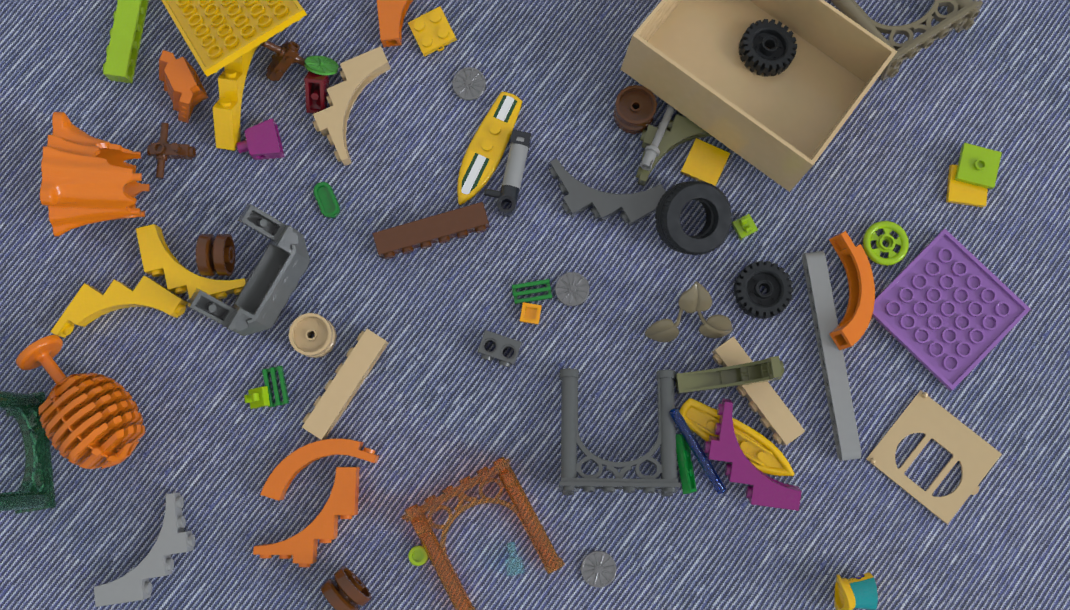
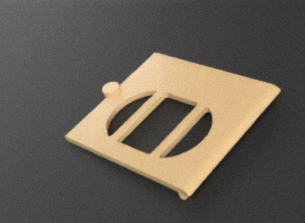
M920 390L866 459L944 523L948 524L969 496L976 495L979 492V483L1002 454L931 399L927 392ZM923 433L924 437L900 468H897L895 453L898 444L910 434ZM930 439H933L952 454V457L926 491H924L904 473ZM957 461H959L961 480L957 488L945 496H932V493Z

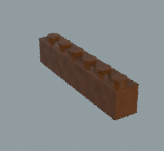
M479 202L372 234L378 255L384 259H391L398 253L409 254L414 251L413 249L419 247L426 249L431 247L433 243H447L450 241V238H464L468 236V233L475 231L476 233L485 232L486 228H489L490 225L484 204Z

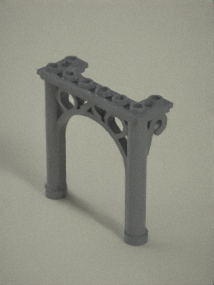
M571 368L561 369V481H559L558 492H562V495H574V492H578V489H583V492H595V489H603L605 493H613L615 489L623 490L624 493H634L635 490H643V493H655L656 490V493H661V496H673V493H676L681 487V483H678L676 459L674 395L676 371L659 370L656 372L658 436L652 449L642 457L632 461L612 462L601 459L591 453L581 441L578 431L579 370ZM577 446L586 456L579 463H577ZM659 446L661 464L652 458ZM591 460L597 464L599 470L594 475H587L582 472L581 466ZM648 461L656 467V473L651 476L643 475L639 470L640 465ZM603 466L607 467L606 471H610L615 478H599L602 474ZM636 466L635 474L639 479H623L624 474L632 471V467Z

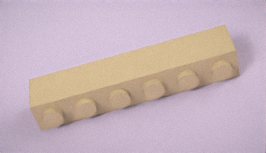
M369 329L359 334L357 338L358 343L355 347L349 349L346 354L348 358L344 364L341 363L337 367L335 378L328 381L324 388L326 390L322 397L319 396L314 403L315 408L303 419L304 424L302 428L321 440H326L389 344V342Z
M734 336L712 351L714 354L712 357L719 366L727 367L753 362ZM769 382L752 383L736 387L739 394L748 399V405L751 410L760 415V421L763 426L770 428L773 432L772 437L777 444H782V446L788 445L805 432Z

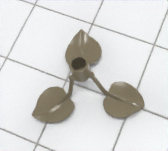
M696 281L691 288L682 293L678 300L680 310L676 322L673 323L671 319L659 320L645 331V335L658 342H670L676 339L679 335L677 326H679L683 310L687 313L697 311L701 322L704 323L699 327V332L707 338L724 337L732 332L733 328L730 319L724 315H712L707 320L704 319L701 311H706L712 306V298L709 292Z

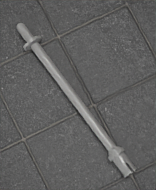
M670 105L666 109L652 144L645 148V155L640 163V167L646 171L652 169L655 158L660 154L659 144L675 110Z

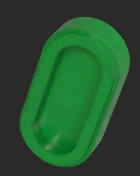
M326 182L317 183L313 189V194L321 213L326 218H335L340 213V206L332 187Z

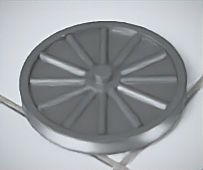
M466 67L455 74L452 85L454 92L461 99L475 100L484 93L486 81L484 75L478 69Z
M576 272L563 274L555 286L557 298L567 306L582 304L587 299L590 290L587 279Z
M591 552L582 561V577L593 587H605L616 576V563L606 552Z

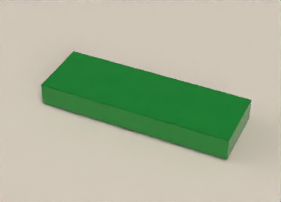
M677 434L676 453L683 494H690L696 492L697 489L688 434Z

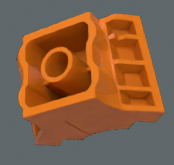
M163 50L159 59V80L164 81V91H167L171 98L173 110L179 111L178 120L188 123L194 107L209 97L196 70L189 64L186 58L180 57L176 59L173 53Z

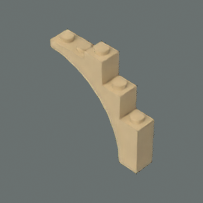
M381 46L340 63L342 70L339 72L343 82L327 88L329 95L326 98L330 107L313 114L315 118L313 125L316 131H320L323 136L327 135L331 146L335 145L336 151H334L336 159L338 162L342 161L344 166L352 163L346 141L347 122L351 108L359 94L370 82L391 69Z

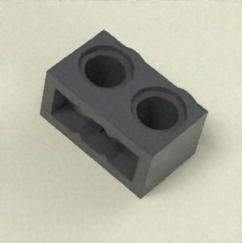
M485 330L478 353L481 354L480 358L492 361L493 358L499 360L500 365L510 368V365L515 366L522 342ZM488 342L496 344V348L491 352L485 350V345ZM506 348H511L514 350V355L506 358L503 355V351Z

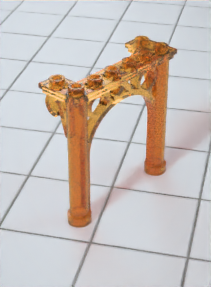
M502 457L494 461V466L490 469L486 466L476 471L477 476L472 479L470 476L463 478L459 481L461 485L455 488L450 485L441 490L442 495L436 497L434 494L424 500L425 504L422 506L415 504L405 509V514L401 516L402 520L405 519L406 522H411L455 610L476 609L447 555L446 538L454 520L462 512L473 506L495 503L511 509L520 519L547 574L565 565L562 558H559L516 477L510 465V458L505 460ZM498 474L500 480L497 478H492V476ZM490 482H496L499 485V492L495 498L487 497L483 494V487ZM481 483L478 492L482 499H477V496L470 497L466 495V490ZM504 488L506 489L513 504L505 500L499 499L503 493ZM458 495V504L454 508L456 512L453 514L451 508L442 505V503ZM440 509H444L448 512L449 518L446 524L439 525L434 523L432 519L433 514ZM430 510V512H429V514H428V519H427L424 513H426V512H428V511ZM432 527L443 529L440 543Z

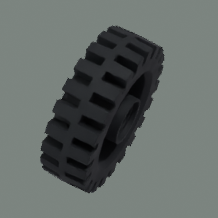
M764 19L762 22L758 20L756 23H752L743 34L739 44V55H742L740 59L742 62L746 61L744 66L746 68L750 66L751 72L757 70V75L764 73V77H768L770 74L772 77L777 73L779 75L785 71L797 52V44H795L797 40L795 37H792L794 34L792 31L787 32L788 26L781 27L782 22L779 21L775 24L773 19L768 22V19Z
M758 261L745 267L737 276L733 287V294L736 298V303L739 304V308L744 310L745 314L759 319L770 318L781 313L788 306L792 298L793 287H791L792 281L788 278L789 274L784 272V268L778 267V264H772L770 261ZM759 286L766 287L767 294L760 293Z

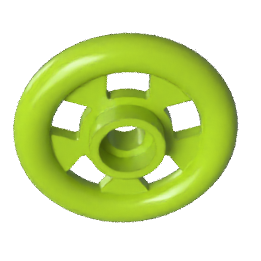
M880 221L872 224L866 230L863 237V248L866 255L873 262L889 266L900 262L905 257L909 248V240L906 232L898 224L891 221ZM882 229L884 234L878 237L876 231ZM894 231L899 237L894 239L890 233ZM871 241H876L877 249H872ZM883 241L888 243L887 247L883 246ZM895 245L900 246L898 253L893 251ZM880 252L888 253V258L880 257Z

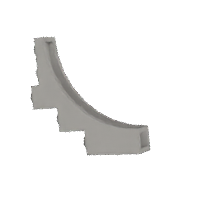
M180 492L166 494L163 526L157 541L148 555L137 567L123 577L94 587L95 607L150 598L152 583L149 582V578L172 574L174 561L171 558V554L194 550L196 540L195 536L192 535V530L184 532L186 520L182 515L184 500Z

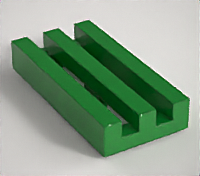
M549 279L512 285L515 305L522 304L523 302L528 303L552 299ZM546 285V287L520 292L516 291V289ZM546 291L548 295L518 299L517 297Z
M283 366L262 369L265 386H268L269 407L289 404ZM276 371H278L283 401H280L277 379L275 374ZM269 373H271L272 384H273V390H274L275 401H276L275 403H274V401H273V395H272V390H271V384H270V379H269Z

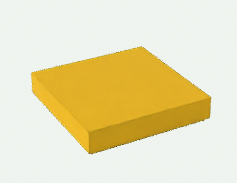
M696 138L680 173L716 186L730 153Z
M951 164L949 166L946 202L985 207L988 188L954 180L958 165Z

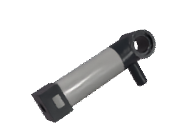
M512 131L501 191L485 189L484 192L485 196L498 198V211L504 217H510L516 212L527 154L531 144V133ZM509 202L512 204V207L510 209H503L502 204Z

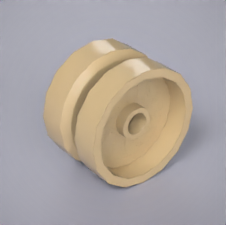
M307 313L300 315L290 326V344L297 352L307 357H323L331 352L336 344L337 334L335 327L330 321L318 314Z

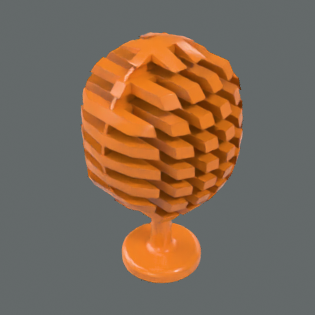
M58 335L43 337L25 348L18 355L16 365L22 370H32L43 366L56 383L46 401L38 408L42 427L45 429V434L51 440L54 448L59 450V453L64 458L69 459V462L74 465H80L79 467L85 469L100 467L104 469L126 460L139 443L138 440L145 434V426L142 425L143 417L140 412L138 413V406L135 401L131 400L132 396L129 392L125 391V388L121 384L116 383L114 379L101 374L81 373L66 376L53 360L63 346V341Z

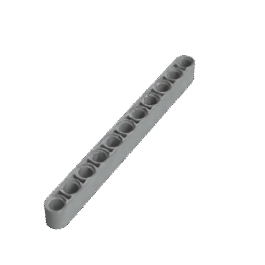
M824 251L803 253L804 274L837 456L840 461L860 459L861 447L843 349L839 350L829 334L838 326L826 256Z

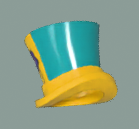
M868 572L850 579H841L840 574L836 575L834 595L836 610H852L854 608L877 609V586L871 573Z

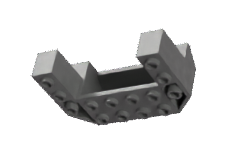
M252 204L246 205L237 221L270 239L271 242L233 306L227 305L196 288L187 303L188 307L242 336L271 329L310 263L304 235Z

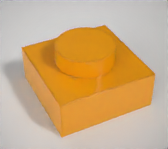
M523 302L520 322L539 325L542 305Z

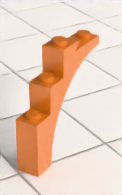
M377 0L380 39L383 47L402 45L404 18L413 0Z
M336 467L335 481L330 497L313 522L300 533L287 540L274 544L254 546L253 555H259V558H272V555H279L280 559H290L291 555H293V563H298L299 567H311V564L317 562L318 539H320L319 543H331L332 540L337 538L338 515H340V519H352V515H358L360 467Z

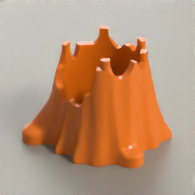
M54 112L52 116L53 133L47 137V146H43L41 161L42 183L40 187V201L43 206H48L49 221L52 225L54 236L59 237L71 229L87 224L145 217V211L136 208L137 199L134 197L142 191H150V184L138 183L137 181H142V173H136V165L124 162L130 159H141V152L131 151L123 148L121 145L92 137L72 124L64 112Z

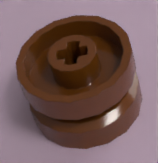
M639 85L628 86L621 90L616 98L613 113L617 126L624 132L631 134L642 133L643 130H647L648 125L652 124L656 112L657 102L655 96L649 89Z
M200 234L196 244V263L199 273L202 276H213L216 272L219 276L232 275L236 258L232 236L230 234H217L215 237L213 234Z
M344 566L334 574L335 580L328 579L321 586L323 595L335 610H359L358 605L364 606L372 599L371 593L365 584L351 570Z

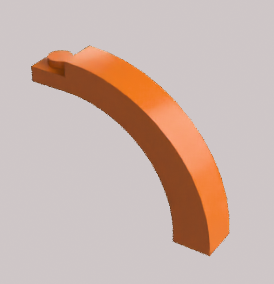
M846 231L829 239L843 263L849 284V301L844 318L829 333L839 350L852 347L863 336L872 318L875 303L874 278L867 255L861 244L854 245Z
M326 439L307 444L292 452L276 466L264 484L260 495L278 501L284 500L294 478L306 466L321 458L332 455H348L377 463L379 455L375 454L376 450L364 447V450H361L364 442L350 439Z

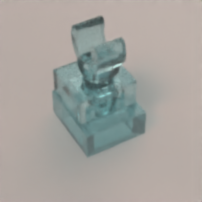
M515 542L507 543L510 559L505 560L507 576L525 574L522 556L517 557Z

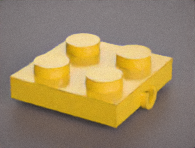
M441 6L408 22L424 57L437 50H444L445 46L457 40Z

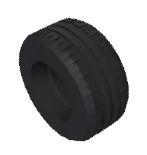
M688 181L676 184L662 195V198L659 200L660 202L657 204L658 207H656L657 211L655 212L657 233H659L658 235L661 237V240L676 252L690 255L707 254L718 248L730 232V225H732L730 203H728L727 197L719 188L707 182ZM690 200H698L706 211L705 226L695 236H688L680 224L681 211Z

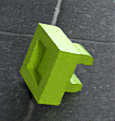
M750 214L732 222V226L740 240L758 231Z
M268 386L248 390L249 395H244L245 403H250V409L270 406Z

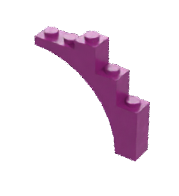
M722 398V404H718L717 410L720 420L715 425V435L717 437L709 436V441H705L704 453H707L708 459L729 462V464L726 463L725 475H728L727 477L730 482L750 484L746 488V498H748L750 504L799 511L802 493L800 488L767 476L757 469L744 455L734 432L732 420L733 402L730 399Z

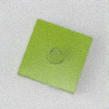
M968 143L962 144L954 180L993 189L1002 152Z

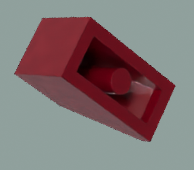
M309 71L304 78L306 113H317L327 107L326 96H328L329 75H319Z

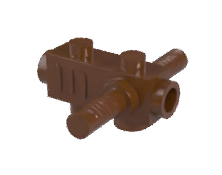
M268 40L261 43V46L277 53L271 56L272 62L267 67L268 72L266 76L271 81H279L292 63L304 66L305 59L299 56L298 50L300 47L294 41H286L281 46Z
M161 123L160 139L147 147L148 156H153L157 160V179H164L165 161L167 159L192 160L196 156V149L193 146L177 143L169 144L167 141L168 123Z

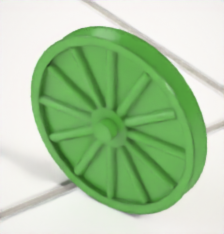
M317 55L307 57L304 63L307 70L319 75H333L338 72L339 67L333 59Z

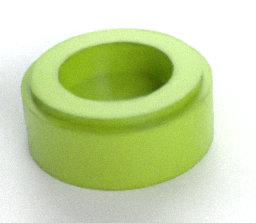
M417 545L409 551L408 558L411 564L421 566L427 562L429 553L424 546Z

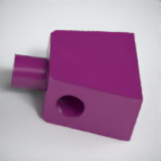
M273 118L246 129V140L237 142L239 153L249 151L250 156L254 160L285 157L278 126Z

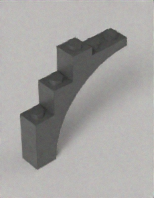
M557 158L550 161L549 172L551 176L559 181L558 187L562 194H567L563 197V204L561 206L565 213L570 214L571 217L592 207L590 210L595 219L599 218L600 222L621 211V219L631 227L655 213L660 198L665 194L661 184L649 190L633 194L602 192L576 180L564 169Z

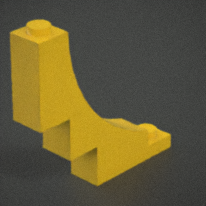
M145 275L134 290L115 279L105 293L84 283L50 332L66 338L73 331L75 324L86 327L104 314L128 307L158 309L178 318V316L185 312L188 302Z

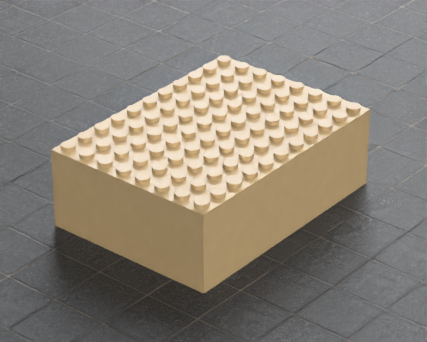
M661 0L632 35L620 70L790 192L815 164L897 51L825 0ZM764 19H768V22L773 19L775 24L779 21L782 22L781 27L788 26L787 32L792 31L794 33L792 37H795L797 40L795 42L797 44V52L793 61L779 75L778 73L772 77L771 74L768 77H764V73L757 75V70L751 72L750 66L747 68L744 66L746 61L742 62L740 59L742 56L739 55L740 40L747 28L758 20L762 22Z

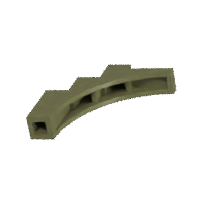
M676 114L674 120L670 119L667 130L662 137L658 147L660 154L655 158L652 169L646 171L641 167L638 168L636 178H639L637 184L645 186L651 171L658 161L672 149L696 138L713 136L687 117ZM648 125L647 131L643 130L640 141H643L642 148L652 144L658 127Z

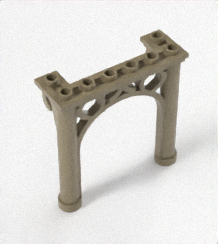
M830 0L840 12L897 51L880 74L882 81L888 77L893 78L899 72L898 69L905 59H911L921 49L929 48L938 38L943 39L952 29L959 33L963 29L968 30L975 23L974 19L980 13L979 10L983 4L981 0H934L932 8L919 20L902 26H888L871 19L854 0ZM948 6V15L940 14L938 7ZM933 19L940 22L934 27L931 25ZM916 32L923 33V34L919 35L918 37H916L915 39H913V38H914L913 33H916ZM881 33L890 34L888 40ZM895 34H903L907 36L908 40L899 44L894 41L893 37Z

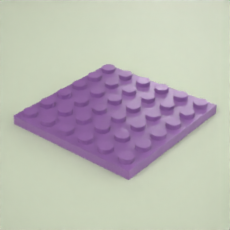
M943 229L875 298L872 317L949 391H952L1031 309L946 229Z

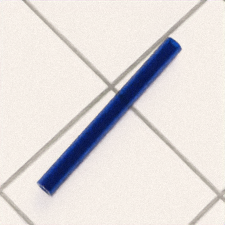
M673 408L669 411L670 416L718 494L724 493L727 490L678 408Z

